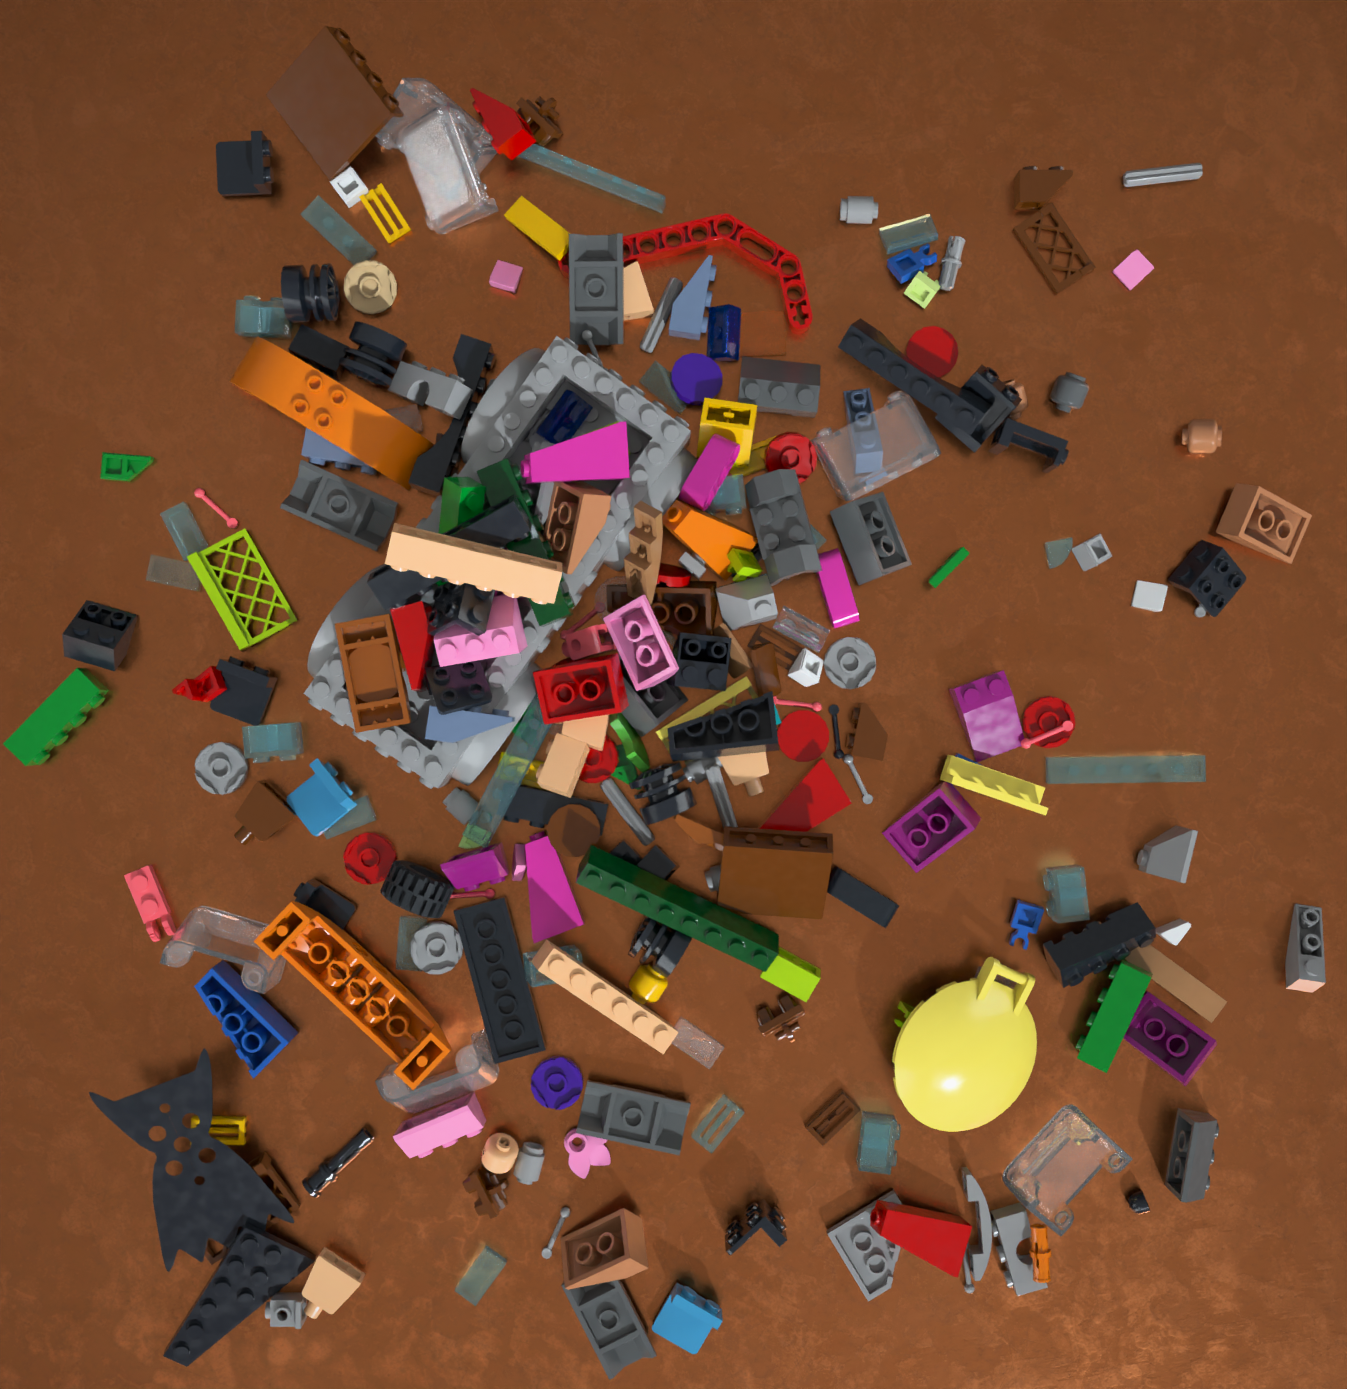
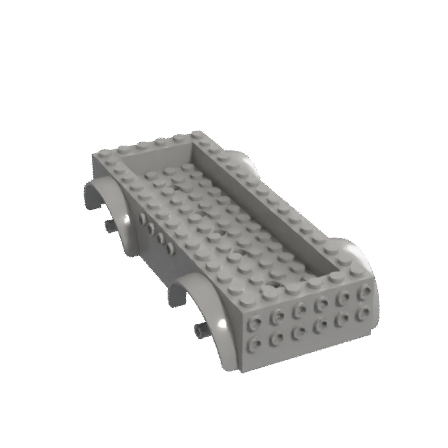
M556 336L546 351L540 348H533L519 355L491 384L475 409L463 438L461 457L466 465L459 474L455 473L452 477L468 476L481 484L477 474L478 470L506 458L512 461V464L517 463L521 466L524 455L532 452L536 441L558 444L616 421L626 422L628 448L631 454L628 455L630 478L584 481L611 496V507L605 525L574 572L566 574L562 571L565 579L564 582H561L565 593L570 592L576 606L603 565L618 572L624 567V558L631 552L629 532L635 527L634 506L641 500L660 510L663 516L679 495L698 459L686 449L690 443L691 430L688 429L689 424L678 416L672 418L666 413L667 408L656 400L651 403L645 399V393L637 386L632 384L628 387L621 381L623 378L612 369H609L608 372L599 365L601 362L590 353H587L586 356L577 350L578 345L567 337L562 340ZM441 495L433 502L431 506L433 511L427 519L424 517L416 528L435 533L439 532ZM544 530L540 531L542 537L544 535ZM387 564L380 565L361 577L342 596L323 622L313 641L307 662L308 672L314 679L303 694L310 698L308 703L318 710L325 709L332 713L330 718L341 726L346 724L353 728L352 734L364 742L367 740L373 742L376 745L374 749L387 758L390 755L397 759V766L407 773L413 771L421 776L419 781L428 788H440L448 785L452 778L468 786L496 754L536 695L537 690L533 672L542 668L534 662L546 649L551 638L560 629L566 618L541 627L537 622L528 597L520 596L517 598L527 647L517 654L480 660L492 693V701L479 706L482 707L481 712L492 714L493 709L509 711V716L515 717L514 722L454 743L425 739L429 706H436L433 695H429L427 689L423 692L411 690L407 671L405 670L402 673L408 692L411 723L356 733L335 624L391 614L390 609L394 607L392 606L385 610L367 584L369 575ZM435 583L432 584L433 587L428 592L420 596L417 593L410 596L408 602L404 605L424 601L433 608L435 601L433 595L439 586ZM436 648L434 649L431 667L439 665Z

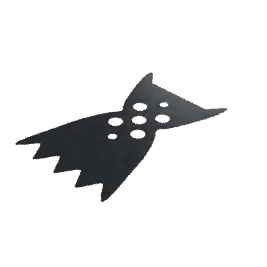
M206 1049L202 1050L196 1069L193 1072L120 1100L112 1101L94 1092H89L92 1101L115 1125L140 1146L156 1154L157 1158L154 1164L152 1182L153 1205L162 1256L168 1272L174 1264L179 1249L185 1251L198 1261L203 1262L209 1238L230 1248L236 1238L238 1228L240 1226L243 1227L246 1222L264 1231L266 1230L269 1214L286 1222L294 1223L293 1217L249 1164L228 1146L210 1137L208 1132L212 1122L213 1092L211 1064ZM164 1103L170 1106V1111L167 1113L160 1111V1106ZM188 1113L196 1114L200 1119L199 1125L192 1129L185 1127L182 1123L184 1115ZM154 1126H161L166 1130V1137L161 1141H153L149 1137V1130ZM179 1137H186L191 1141V1148L186 1152H179L174 1148V1141ZM203 1148H211L215 1151L216 1158L211 1163H204L199 1159V1152ZM173 1160L179 1161L183 1166V1171L176 1176L169 1175L165 1169L167 1163ZM197 1176H202L205 1182L202 1185H197L194 1179Z

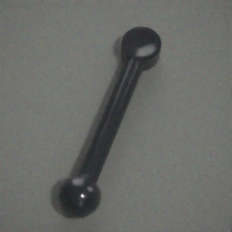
M831 705L828 711L832 715L836 748L834 757L842 759L844 752L841 750L837 719L839 707Z

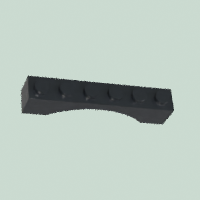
M861 318L850 325L838 348L970 436L980 426L992 405L971 391L946 382L920 367L899 351L882 332Z
M461 334L453 355V361L458 376L465 380L464 385L473 391L460 420L453 418L450 427L443 437L431 449L417 457L409 479L411 488L437 497L439 495L442 496L444 477H451L452 468L457 467L460 462L461 452H459L461 442H463L470 417H472L479 404L476 402L479 393L483 394L486 388L487 378H485L487 369H492L495 362L496 354L493 353L491 343Z

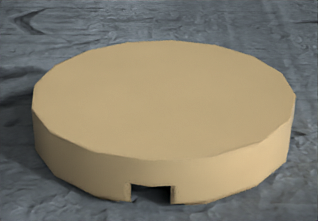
M365 260L356 263L348 271L344 279V292L348 302L356 310L364 314L375 315L386 311L393 304L397 296V283L393 273L387 266L378 261Z

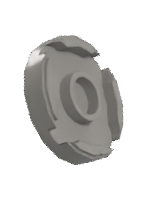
M846 637L835 641L829 646L824 656L823 666L826 676L833 684L840 688L855 689L862 687L871 680L876 670V657L868 643L860 638Z
M219 742L210 744L200 751L195 760L196 780L203 789L210 793L223 795L234 792L247 779L249 770L247 757L240 748L231 743Z
M432 921L422 925L415 931L410 941V954L413 962L420 970L428 974H443L451 971L463 954L460 934L452 925L443 921Z

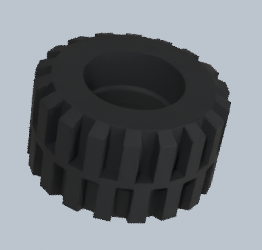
M395 860L391 865L380 893L388 901L406 911L427 918H440L455 887L447 878L433 870L409 861Z

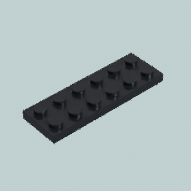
M506 896L454 910V916L494 1063L497 1064L545 1051V1040Z

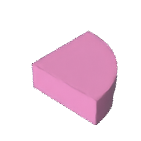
M515 844L512 860V881H521L527 866L524 844Z

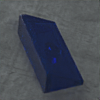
M730 304L709 307L707 357L712 358L713 361H735L739 359L741 308Z
M567 389L540 425L536 434L553 444L570 440L593 407L575 392Z

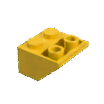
M704 398L696 458L699 459L714 434H718L740 444V452L734 464L749 466L757 417V405Z

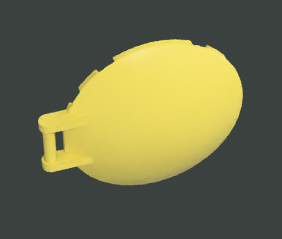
M988 957L977 978H970L969 981L960 983L954 981L938 988L936 990L937 993L926 1002L921 1001L914 1008L897 1037L892 1062L895 1064V1077H893L897 1095L902 1100L907 1111L918 1121L941 1131H966L992 1121L1017 1099L1031 1075L1037 1052L1035 1023L1025 1004L1035 984L1034 975L1027 972H1018L1000 964L998 959ZM998 974L1017 982L1014 989L994 981L996 975Z

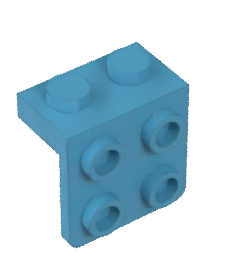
M318 758L309 764L315 774L286 798L293 811L310 833L316 837L320 836L358 805L351 797L354 793L344 781L340 783L336 778L338 772L331 763L327 762L324 764Z
M676 1282L655 1318L652 1330L689 1353L696 1354L712 1327L716 1330L720 1327L723 1321L722 1308L714 1301L706 1300L699 1296L693 1289Z

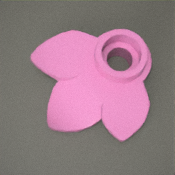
M576 1128L566 1134L564 1146L567 1152L570 1153L568 1163L571 1170L577 1176L585 1179L589 1172L590 1164L593 1166H605L611 1163L609 1151L604 1145L607 1142L606 1139L576 1133ZM576 1137L582 1139V1143L579 1146H575L572 1143V1140Z

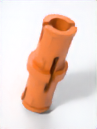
M1046 1224L1030 1225L1032 1248L1029 1250V1254L1033 1260V1281L1047 1283L1051 1281L1049 1269L1051 1249L1048 1248V1226Z

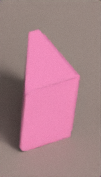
M1136 249L1112 272L1131 290L1154 267Z
M497 260L489 279L490 286L516 293L523 267Z

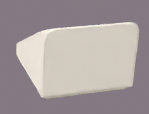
M351 166L330 181L348 208L359 202L361 195L364 194L365 196L369 193V190Z
M1137 580L1131 606L1154 612L1162 611L1168 586Z
M804 648L790 668L788 676L805 687L819 683L824 660Z
M1177 919L1156 928V934L1176 946L1190 929L1191 924L1185 920Z

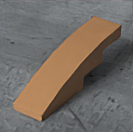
M640 500L634 506L635 527L629 532L631 552L624 558L628 595L634 599L646 595L651 605L661 561L663 537L662 512Z
M1151 945L1144 948L1137 947L1130 951V955L1125 958L1129 963L1152 973L1151 979L1210 1023L1214 1021L1227 1003L1226 1000Z

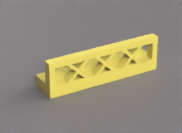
M747 676L727 687L726 691L717 693L657 730L656 733L668 752L670 753L669 741L667 740L668 728L698 717H704L703 715L711 711L710 714H713L714 709L719 705L735 706L737 694L745 689L748 690L753 699L758 698ZM733 697L732 704L725 703Z
M952 755L947 756L940 780L1043 815L1047 814L1048 808L1040 805L1045 787Z

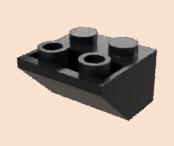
M86 600L62 634L64 657L116 671L127 654L137 615Z
M679 632L672 649V654L679 669L672 677L667 679L666 684L726 691L732 638Z

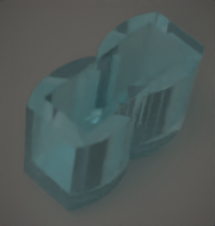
M244 296V300H236V334L255 338L258 336L261 338L292 339L293 323L287 320L282 298L272 297L270 301H260V298L256 296Z

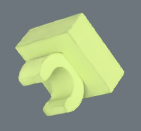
M919 271L904 294L925 309L941 286L937 279L934 282L927 277L928 273L926 271L924 273Z

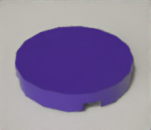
M690 353L682 356L675 362L670 373V385L680 400L690 405H703L704 398L714 399L717 397L722 386V373L712 358L703 354Z
M551 1056L542 1060L536 1066L531 1077V1090L534 1098L546 1108L562 1110L572 1106L579 1099L583 1089V1075L580 1068L571 1059L564 1056Z

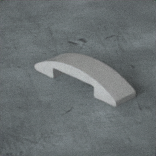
M961 1167L964 1195L968 1202L975 1201L978 1245H969L968 1248L970 1272L975 1281H980L988 1265L991 1252V1217L980 1186L969 1169Z

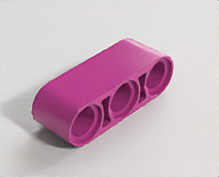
M714 434L680 491L679 499L705 511L735 463L740 452V444Z
M836 548L819 553L823 571L816 572L833 628L860 621L839 549Z

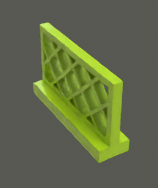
M245 528L198 553L195 552L187 556L240 651L243 652L251 648L252 645L298 621ZM244 537L248 543L246 555L231 552L233 542ZM228 545L227 550L221 549L224 546ZM251 550L255 555L256 559L249 557ZM215 551L226 554L222 568L210 565L206 556ZM230 555L244 559L240 573L226 570ZM248 560L260 564L262 569L259 579L244 575ZM214 570L220 571L219 578L217 577ZM224 573L239 577L235 591L225 589L222 586L221 582ZM264 573L268 578L269 582L262 580ZM243 578L257 582L253 596L239 593ZM261 583L273 587L275 592L272 602L257 598ZM227 593L233 594L232 601L230 600ZM237 596L252 600L248 614L238 612L234 607ZM277 596L280 599L282 605L275 603ZM256 601L270 605L267 619L252 616ZM274 606L285 609L290 617L282 623L270 621ZM240 616L247 617L245 624ZM250 619L265 623L263 632L254 638L251 637L248 631ZM269 624L275 625L271 629L267 630Z

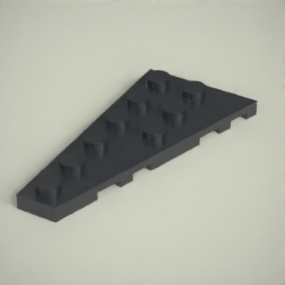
M246 1222L167 1345L163 1356L186 1367L189 1366L314 1263L316 1255Z

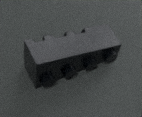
M773 691L752 700H745L733 707L717 710L715 713L705 717H698L668 728L669 750L672 762L779 751Z
M1138 902L1109 914L1105 918L1106 922L1102 924L1100 921H1093L1087 924L1079 934H1074L1071 931L1062 936L1063 940L1059 943L1053 944L1052 940L1043 944L1046 962L1063 988L1068 985L1071 987L1078 985L1084 980L1086 975L1092 972L1097 974L1103 971L1108 963L1114 960L1121 961L1130 955V951L1137 947H1147L1154 941V938H1156V928Z

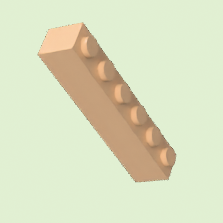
M394 523L385 564L391 565V568L398 571L413 570L427 578L438 576L447 578L453 584L462 585L468 583L475 585L476 588L483 591L494 589L502 591L506 596L513 598L520 596L528 597L538 604H547V602L554 604L562 576V563L397 523Z
M548 940L544 942L531 961L539 972L662 1054L665 1053L679 1033L668 1021L634 1000L630 995Z

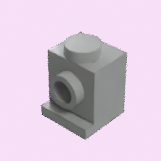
M277 1292L270 1302L266 1303L265 1318L270 1319V1327H295V1329H301L307 1319V1315L304 1312L307 1299L300 1292Z

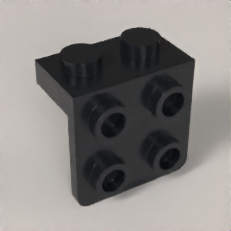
M251 131V141H228L216 144L218 192L222 196L272 194L271 183L274 182V173L270 164V157L273 155L271 140H268L262 131Z
M1200 540L1168 581L1174 587L1191 593L1208 615L1216 617L1245 583L1246 576L1223 547Z
M447 582L440 585L433 595L435 601L427 619L429 624L427 633L434 636L457 624L478 636L484 634L495 590L483 591L476 588L475 585L468 583L458 585Z
M230 656L229 659H219L216 669L222 671L227 690L212 699L210 708L254 726L259 725L277 677L269 675L270 670L256 665L254 669L244 665V660Z
M480 660L443 667L436 665L425 668L428 693L433 695L438 713L441 715L485 705L492 701V693Z
M314 878L307 881L306 884L302 882L293 895L297 897L295 902H299L319 912L341 929L345 928L356 910L355 904Z
M764 1199L758 1204L756 1202L752 1203L746 1209L745 1216L739 1221L734 1220L725 1230V1249L729 1255H732L760 1228L779 1247L787 1241V1227L784 1223V1215L777 1207L772 1209Z

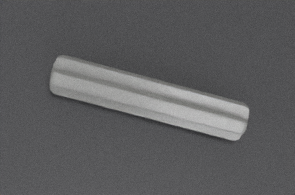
M1191 163L1126 171L1123 174V184L1125 187L1199 179L1203 174L1202 164Z
M674 277L669 279L641 340L640 348L649 353L653 352L671 313L673 302L682 289L683 282Z
M717 763L708 764L704 769L723 829L724 826L738 827L720 768Z
M612 778L604 780L600 784L602 791L644 846L649 845L655 840L653 833Z

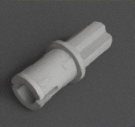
M953 236L949 237L945 258L941 260L943 267L939 285L941 286L940 289L946 291L954 288L957 271L962 266L960 260L965 239L959 236H955V240H953Z

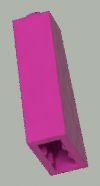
M619 422L524 455V460L521 461L520 466L521 475L525 477L526 483L630 478L626 422Z
M544 831L529 836L531 841L525 844L531 928L534 943L585 923V918L560 853L551 845Z

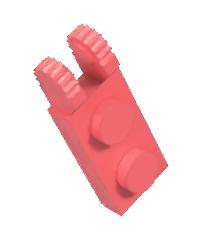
M152 865L124 875L143 923H146V930L151 940L157 942L161 939V934L155 919L160 917L167 935H174L176 928L170 915L172 912Z

